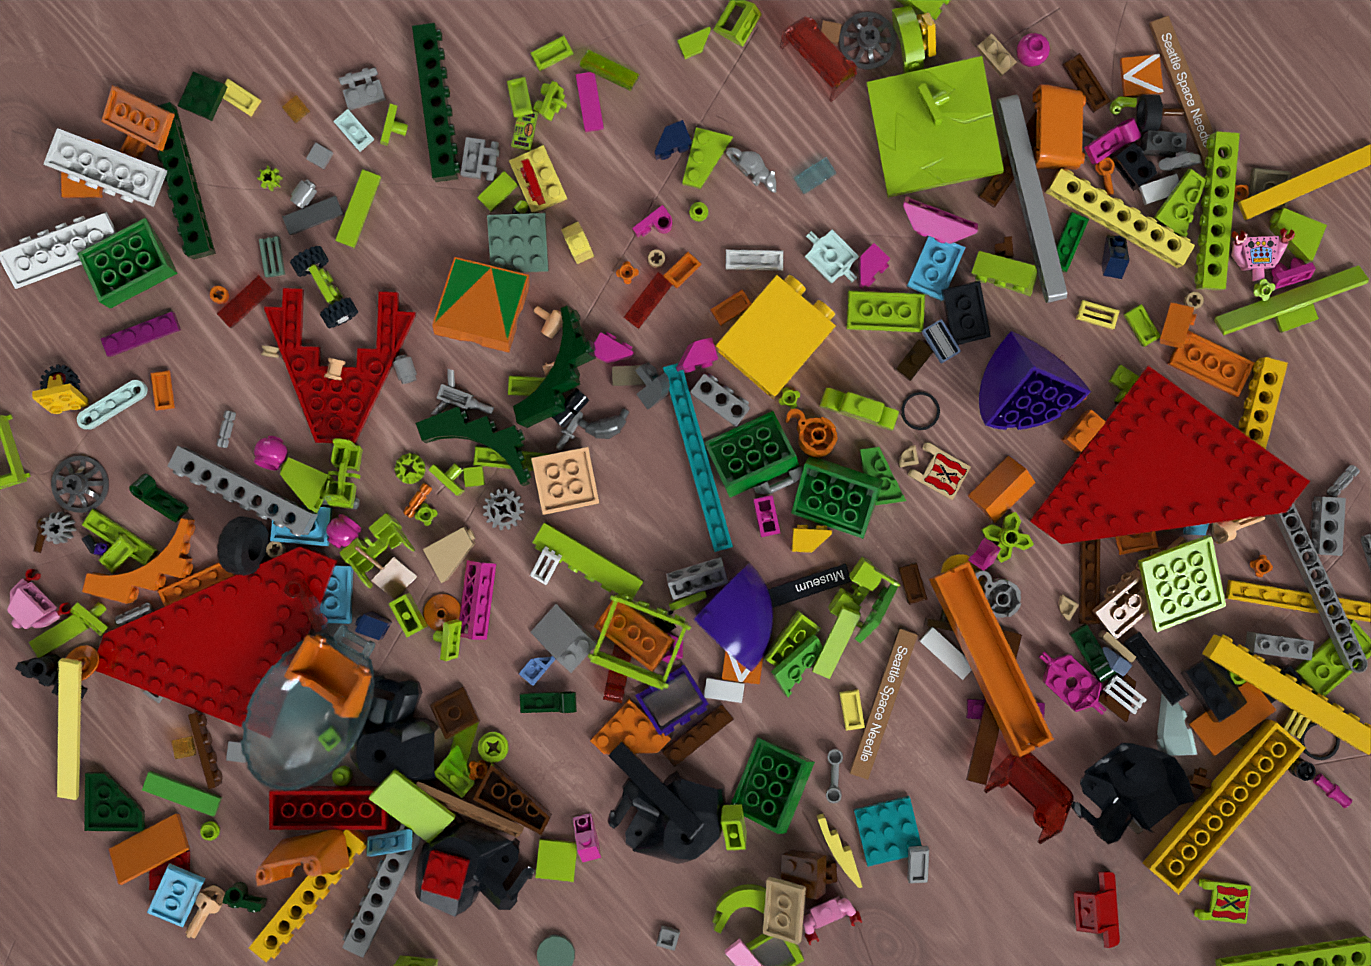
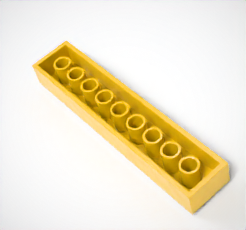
M1267 719L1214 779L1211 788L1206 789L1142 864L1179 895L1306 747L1277 722Z

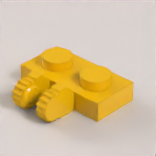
M930 13L919 14L917 19L922 34L924 50L928 57L936 56L935 22Z

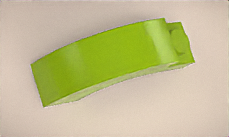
M909 5L892 9L893 28L898 35L901 45L903 72L909 73L924 69L923 59H925L923 39L913 8Z
M744 884L725 892L716 903V910L720 911V913L716 912L712 920L714 931L721 934L731 914L739 908L751 907L764 913L766 888L754 884Z

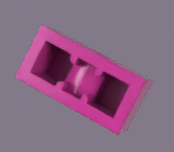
M773 495L753 499L760 537L780 534Z

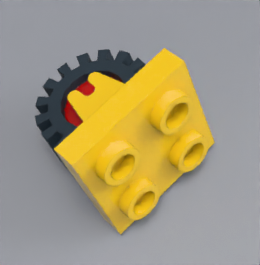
M58 364L56 368L51 366L49 367L50 371L46 369L44 371L46 375H41L40 377L43 379V381L39 382L42 385L40 386L41 390L32 391V399L51 414H60L63 411L79 410L81 407L89 406L88 398L77 390L80 389L78 375L65 365L60 366Z

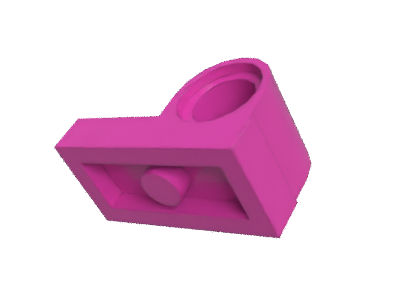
M663 205L632 228L637 238L640 235L642 237L646 236L652 230V226L659 233L666 234L670 232L673 226L672 218ZM661 219H666L669 224L666 227H660L658 222Z

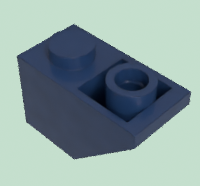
M683 120L664 128L654 152L656 160L660 158L661 160L668 159L672 156V153L677 151L683 153L692 146L691 138Z
M1107 235L1101 264L1103 276L1122 279L1130 261L1126 238Z
M370 611L358 617L355 622L357 626L355 632L381 640L384 638L392 621L374 611Z

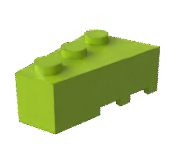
M982 251L978 252L971 272L976 281L979 280L981 283L989 282L997 287L1006 288L1030 297L1038 277L1035 265Z

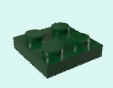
M193 71L178 103V107L213 121L228 86Z

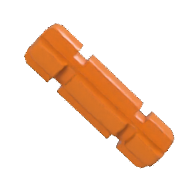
M423 483L421 485L420 491H417L409 502V506L404 509L403 513L407 517L412 518L414 516L415 510L419 509L426 499V495H429L432 488L428 484Z

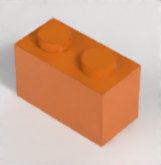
M1170 303L1160 344L1182 349L1185 343L1189 344L1191 332H1188L1190 325L1194 326L1197 314H1193L1194 307Z
M1086 410L1061 441L1074 452H1082L1106 421L1094 411Z

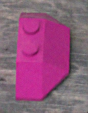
M905 196L903 207L913 229L919 235H928L934 237L940 243L947 242L951 244L977 233L978 223Z

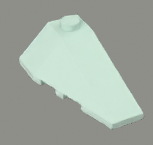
M1161 694L1157 730L1158 739L1156 740L1159 751L1168 755H1196L1192 731L1187 729L1184 721L1187 717L1186 712L1179 705V702L1171 706L1163 694Z

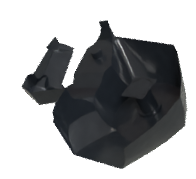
M372 675L369 683L371 687L393 692L395 697L392 701L366 695L359 717H350L351 760L362 773L378 784H381L394 770H397L415 785L418 781L425 784L437 779L434 773L435 731L440 727L427 718L414 717L423 693L420 682L411 679L397 681L387 679L384 675Z
M1121 743L1085 770V774L1080 780L1082 792L1102 810L1100 817L1096 818L1080 802L1073 801L1071 807L1080 819L1084 818L1093 826L1097 837L1109 845L1121 839L1132 820L1141 828L1156 833L1150 828L1178 806L1196 801L1187 775L1175 757L1153 748L1133 743Z
M677 770L664 780V784L704 823L701 829L689 839L628 778L622 786L623 794L615 809L610 810L607 821L609 826L615 829L619 826L631 806H635L638 809L625 832V843L634 852L680 864L698 858L721 837L723 830L721 823L722 807L726 805L725 787L715 789L681 779Z
M466 821L441 832L430 843L426 842L423 845L416 866L415 894L421 902L454 917L465 912L474 903L480 892L498 910H511L518 901L519 891L528 879H532L535 870L531 867L525 868L512 887L505 891L502 884L519 861L520 841L517 838L511 841L477 824ZM432 850L470 860L459 900L421 890Z

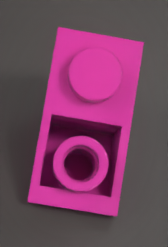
M875 243L858 259L859 287L861 289L865 285L869 287L876 280L874 276L878 272L882 274L889 267L887 262L890 258Z
M600 332L594 342L596 358L605 363L633 357L634 352L631 351L633 347L625 342H622V344L616 342V337L608 332L605 334Z
M712 337L689 344L676 367L677 372L684 370L685 373L696 370L695 367L701 366L702 369L713 366L712 362L718 360Z
M592 814L574 817L576 846L582 862L601 858L599 840Z

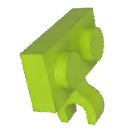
M1122 365L1117 367L1109 380L1110 383L1121 389L1114 400L1118 404L1139 377Z

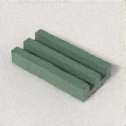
M280 237L259 239L265 277L285 275ZM273 242H275L279 272L276 271ZM266 244L268 245V252H269V258H270V264H271L272 273H270V269H269V263H268V257H267V251H266Z

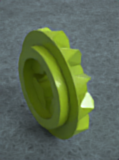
M409 453L402 455L396 461L394 469L396 476L401 482L414 484L423 478L426 468L421 457ZM411 463H413V467H412V468H413L414 471H416L417 473H415V472H409V473L406 475L407 469L405 468V466H403V464H404V465H411Z
M498 732L486 733L478 743L480 756L485 761L491 763L504 759L509 750L508 741L504 735ZM499 741L497 745L498 751L493 750L488 753L491 747L489 743L494 744Z

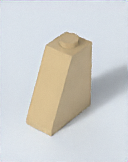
M463 527L423 549L441 583L451 577L475 545L474 539L476 537L471 529Z

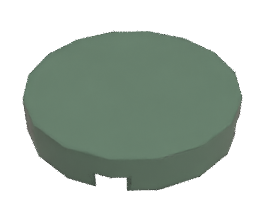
M550 935L540 943L537 950V961L540 966H572L575 959L573 943L565 936Z

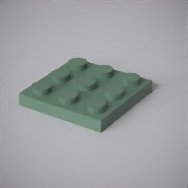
M546 213L487 215L490 266L515 272L549 271Z

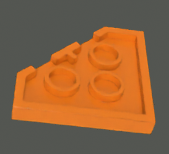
M629 699L590 739V742L603 754H610L620 742H623L634 754L658 753L671 740V737L669 735L665 736L664 733L659 735L647 714Z

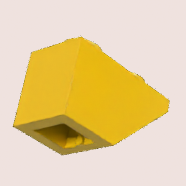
M797 525V528H792L791 551L812 553L832 535V530H827L828 526L816 525V529H808V525Z

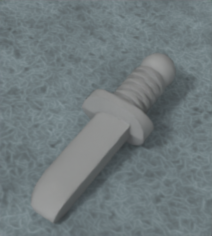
M579 412L573 418L566 430L562 429L561 432L564 434L556 445L558 450L564 448L568 439H574L573 432L583 417L582 412Z

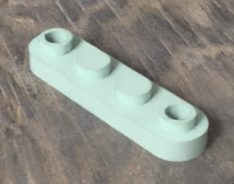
M139 380L128 382L81 411L77 416V424L83 429H94L143 399L148 391L146 384ZM140 387V392L137 394L136 388ZM88 417H91V423L87 422Z

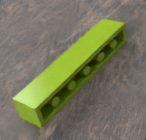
M546 522L543 523L532 542L536 545L534 548L540 552L546 546L549 548L548 551H555V555H562L559 563L562 561L569 564L568 568L576 573L581 571L585 574L584 578L593 583L595 580L602 584L600 587L608 592L613 590L618 595H621V593L627 594L633 600L644 582L641 578Z

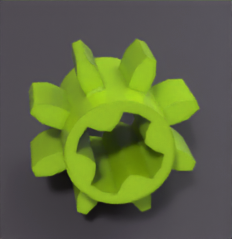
M267 166V169L259 170L261 174L257 180L263 182L261 184L262 188L265 189L268 186L269 190L273 191L274 187H281L279 183L283 177L277 175L279 173L277 168L272 171V168Z

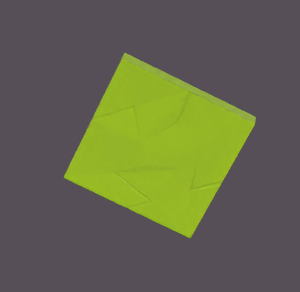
M982 56L867 82L888 198L1003 173L1004 169ZM924 83L932 96L945 90L949 97L948 102L938 106L943 120L937 125H934L917 92L918 86Z

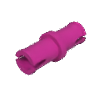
M1318 774L1313 779V783L1326 792L1325 795L1327 797L1333 798L1343 808L1350 806L1353 800L1343 793L1337 784L1331 783L1323 774Z

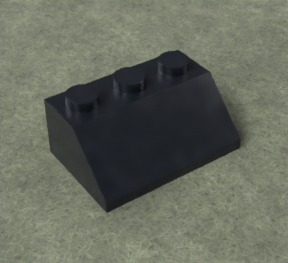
M1208 657L1180 672L1213 722L1223 721L1247 703L1226 669Z

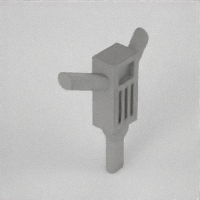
M447 369L448 386L441 384L436 398L442 400V402L431 414H440L450 403L467 410L469 408L478 409L492 414L494 407L479 402L471 394L455 389L454 371Z

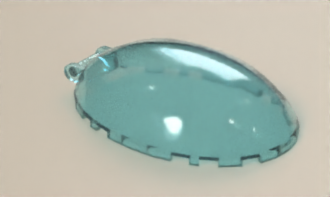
M345 625L339 627L334 637L326 633L320 635L327 639L326 643L352 661L370 669L369 672L372 676L359 717H340L334 712L333 704L311 688L300 685L301 682L298 679L290 681L284 677L304 640L298 642L297 646L289 652L286 651L276 665L271 666L250 699L246 709L248 710L245 722L242 723V728H244L243 740H241L242 755L245 756L248 764L246 767L253 777L267 787L289 791L316 783L339 765L360 735L373 699L374 671L369 656L376 644L373 641L368 642L349 631ZM343 637L363 647V651L360 653L341 642Z

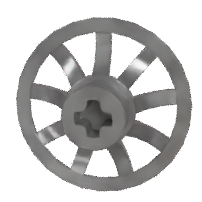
M862 12L852 16L844 24L839 36V46L842 55L851 65L860 69H875L884 65L893 55L896 46V34L891 23L882 15L873 12ZM868 17L867 26L862 27L857 19ZM873 17L883 22L879 28L872 26ZM853 22L859 33H850L846 30ZM886 27L890 31V38L880 36V33ZM844 36L857 39L853 44L847 47L844 46ZM879 42L891 43L888 53L880 47ZM860 46L861 48L855 60H853L847 52ZM873 49H876L884 57L877 63L874 62ZM865 50H868L870 64L859 63Z
M73 456L57 466L52 476L51 488L54 498L63 508L76 513H84L96 509L105 500L109 489V479L104 467L95 459L87 456ZM80 460L79 470L75 473L70 462ZM86 461L95 465L93 470L83 474L86 468ZM64 466L69 471V475L66 477L58 475ZM100 471L103 481L88 480ZM56 480L63 481V489L57 491ZM89 486H103L101 496L88 489ZM70 493V499L67 504L59 497L60 495ZM84 493L92 496L97 501L88 506ZM76 496L80 498L82 508L72 507Z

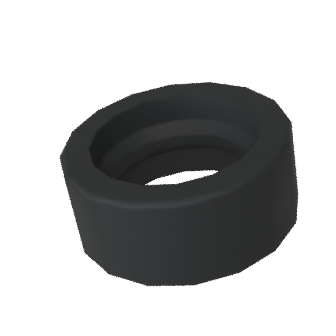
M1147 94L1140 97L1136 113V122L1140 132H1147L1148 130L1158 131L1163 114V104L1160 95Z

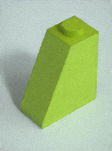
M1286 208L1274 212L1270 219L1271 226L1269 230L1275 236H1279L1280 239L1282 238L1280 235L1281 229L1285 228L1287 230L1285 235H1288L1292 229L1295 232V237L1288 241L1287 248L1296 258L1303 260L1305 263L1313 261L1327 225Z
M290 457L281 466V477L308 509L318 513L325 499L324 494L327 481H334V478Z

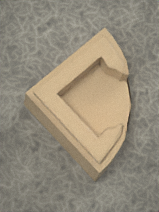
M916 445L910 446L903 451L899 459V467L919 464Z
M1060 595L1058 606L1062 616L1070 621L1079 604L1064 595Z

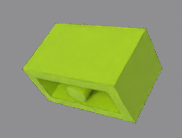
M410 593L388 603L406 637L428 627Z
M742 804L723 805L721 823L726 850L746 849L747 831Z

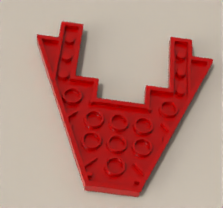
M283 288L282 307H264L314 441L315 443H333V439H345L356 444L393 366V362H395V358L414 322L416 312L399 311L398 292H379L376 349L357 348V367H342L340 375L342 380L339 381L324 377L328 371V366H320L321 347L302 346L304 289Z

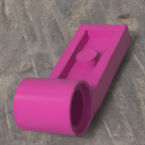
M1130 118L1110 129L1084 148L1091 163L1097 164L1123 145L1138 140L1142 135L1135 119Z

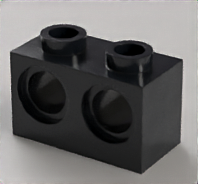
M1135 143L1112 159L1115 168L1133 191L1157 174L1153 162L1147 160L1143 149ZM1126 154L1132 156L1133 162L1127 160ZM1138 169L1144 172V177L1139 176Z

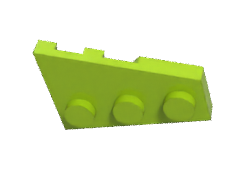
M696 127L682 185L701 189L731 143L733 136Z
M1188 169L1153 218L1164 226L1173 229L1176 235L1187 237V230L1190 222L1192 223L1193 213L1196 204L1199 203L1206 179L1194 170Z

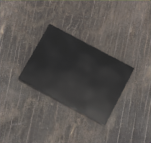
M979 280L941 290L949 331L957 345L991 337L981 282Z

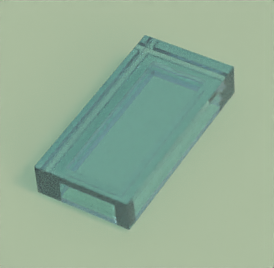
M827 157L795 176L794 180L802 193L806 194L836 175V171Z

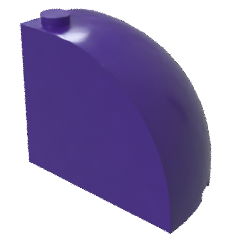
M1010 331L992 355L983 374L979 391V409L981 418L986 426L1002 430L1016 427L1017 430L1040 426L1061 417L1062 412L1070 407L1072 409L1076 407L1091 391L1084 381L1057 356L1034 341Z
M749 563L694 618L720 646L751 672L763 658L773 630V606L763 578L753 565Z

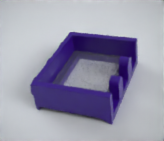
M685 664L668 675L666 683L669 684L668 688L661 690L650 685L649 688L635 695L659 735L664 733L667 736L675 731L674 726L680 723L682 726L691 720L690 716L694 713L700 715L708 710L706 706L709 703Z

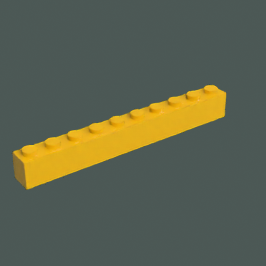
M1215 634L1212 636L1202 652L1204 656L1357 750L1370 755V724L1366 722L1364 724L1360 723V718L1350 712L1347 715L1343 712L1344 708L1336 703H1333V705L1329 704L1327 697L1319 693L1317 695L1313 694L1312 688L1303 683L1300 686L1296 683L1297 679L1291 675H1282L1280 668L1272 664L1266 665L1264 663L1265 659L1256 654L1254 656L1248 654L1249 649L1240 644L1235 646L1232 644L1233 640L1224 634L1221 637Z

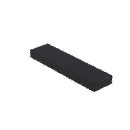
M1140 631L1123 642L1127 649L1136 656L1137 662L1171 706H1174L1189 695Z

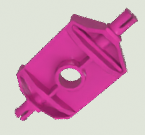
M1045 651L1039 655V658L1047 666L1043 676V683L1072 710L1078 712L1093 707L1100 715L1104 714L1103 711L1106 712L1107 709L1098 700L1102 683L1079 664L1072 655L1066 654L1055 659L1051 658ZM1069 677L1075 678V685L1073 687L1066 685V680Z

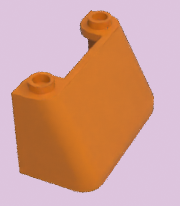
M1040 84L1032 96V102H1037L1034 109H1037L1036 146L1034 147V151H1036L1034 159L1036 168L1077 170L1085 161V153L1082 152L1083 107L1086 104V95H1083V92L1080 90Z
M318 634L316 636L307 635L284 677L290 681L298 679L301 682L300 685L314 690L333 704L334 712L340 717H359L372 676L369 672L370 669L362 664L358 665L326 643L327 639Z
M327 830L282 839L257 868V886L295 876L293 870L301 865V862H303L306 874L312 877L350 867L345 834L342 830Z

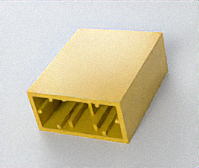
M776 275L715 347L719 354L772 399L836 327L831 322V319L835 316L833 310L820 300L811 305L801 296L806 288L791 275H788L784 280Z

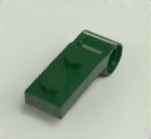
M142 474L129 486L133 496L175 523L188 512L189 507L156 487L155 480L148 474Z
M1083 624L1069 633L1099 682L1102 683L1117 673L1110 668L1104 651L1087 624Z
M576 692L520 693V713L577 712Z

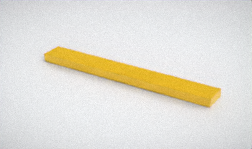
M1371 144L1238 202L1237 204L1244 220L1370 166Z
M1228 580L1226 599L1319 614L1310 593ZM1338 598L1348 619L1371 622V603ZM1330 605L1327 609L1329 615H1331L1334 610L1332 605Z

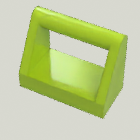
M730 0L713 31L743 47L762 13L752 2ZM738 5L744 10L732 31L723 29L735 6Z

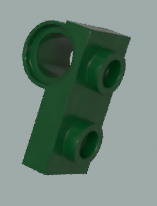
M237 882L226 891L222 903L228 904L230 908L241 907L247 909L248 912L256 913L266 906L267 899L249 895L247 885L243 882ZM233 890L239 891L240 897L235 896Z

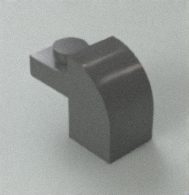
M649 362L635 370L646 384V387L636 395L647 410L663 400L670 388L666 373L659 376L656 368Z

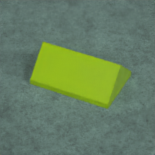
M797 610L763 656L764 659L774 666L779 665L813 634L816 636L821 628Z

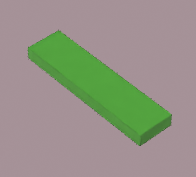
M152 771L148 772L142 791L213 817L216 815L222 799L218 795Z

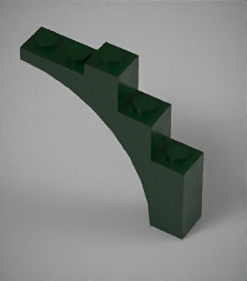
M568 305L561 308L563 321L562 339L553 367L545 380L533 393L513 406L517 424L526 428L565 411V399L561 393L581 385L579 380L580 372L577 367L596 359L595 345L591 340L584 337L585 334L579 322V313Z
M459 406L415 423L421 440L424 443L456 438L471 440L493 449L510 465L520 485L524 487L530 484V471L528 467L524 468L522 462L525 460L521 449H517L524 446L523 440H525L522 429L518 430L515 425L495 433L497 426L494 420L484 416L467 423L469 421L466 410L463 411Z

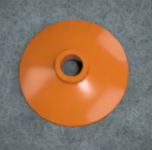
M435 595L425 605L424 619L433 630L443 631L444 622L455 619L459 620L461 605L451 595ZM440 610L445 612L444 617L439 616L438 612Z
M83 645L72 650L65 659L82 661L81 681H83L96 670L99 663V654L95 648Z

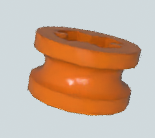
M214 286L210 291V298L218 304H224L229 299V292L222 286ZM217 291L224 292V295H221L223 296L222 299L215 297V295H218L216 294Z

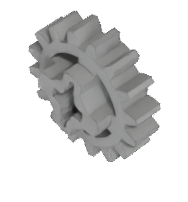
M497 489V495L491 492L490 496L492 498L485 499L488 505L483 506L484 509H487L483 516H489L486 522H493V528L499 525L500 530H503L504 526L509 530L511 529V524L514 526L518 525L516 520L523 519L520 513H525L524 510H521V507L525 504L519 503L521 496L514 497L515 491L508 494V489H504L503 493L500 489ZM499 497H506L503 502L496 501ZM513 501L516 505V511H514L512 507ZM507 505L506 509L510 513L501 514L502 510L498 506ZM492 508L495 509V517L492 514ZM504 517L512 518L508 522H501Z

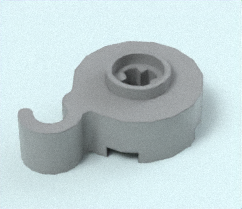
M982 569L973 570L977 579L983 575L980 586L995 617L1003 618L1014 615L1021 606V591L1017 585L1002 578L992 579L991 575ZM1003 594V601L1001 602L998 600V596Z

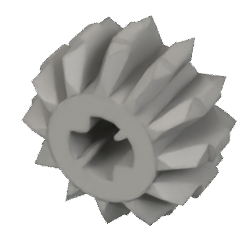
M58 512L57 514L50 513L49 517L43 519L46 524H42L40 527L45 528L42 535H47L46 541H53L54 544H59L60 542L67 543L68 539L74 537L71 532L77 529L72 528L75 521H70L71 515H64L63 512Z

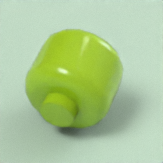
M347 766L336 768L332 774V780L338 786L347 785L353 778V772Z

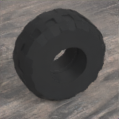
M239 516L230 520L224 526L217 544V558L225 571L246 576L256 572L260 564L265 561L266 548L269 544V533L261 521Z

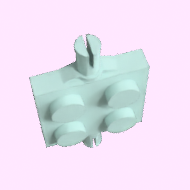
M833 230L820 239L812 231L806 236L814 245L804 258L830 284L843 275L851 283L857 278L850 270V267L859 256Z

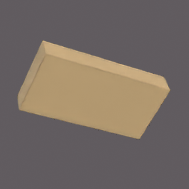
M1100 631L1098 637L1122 658L1129 662L1135 660L1136 656L1109 632Z

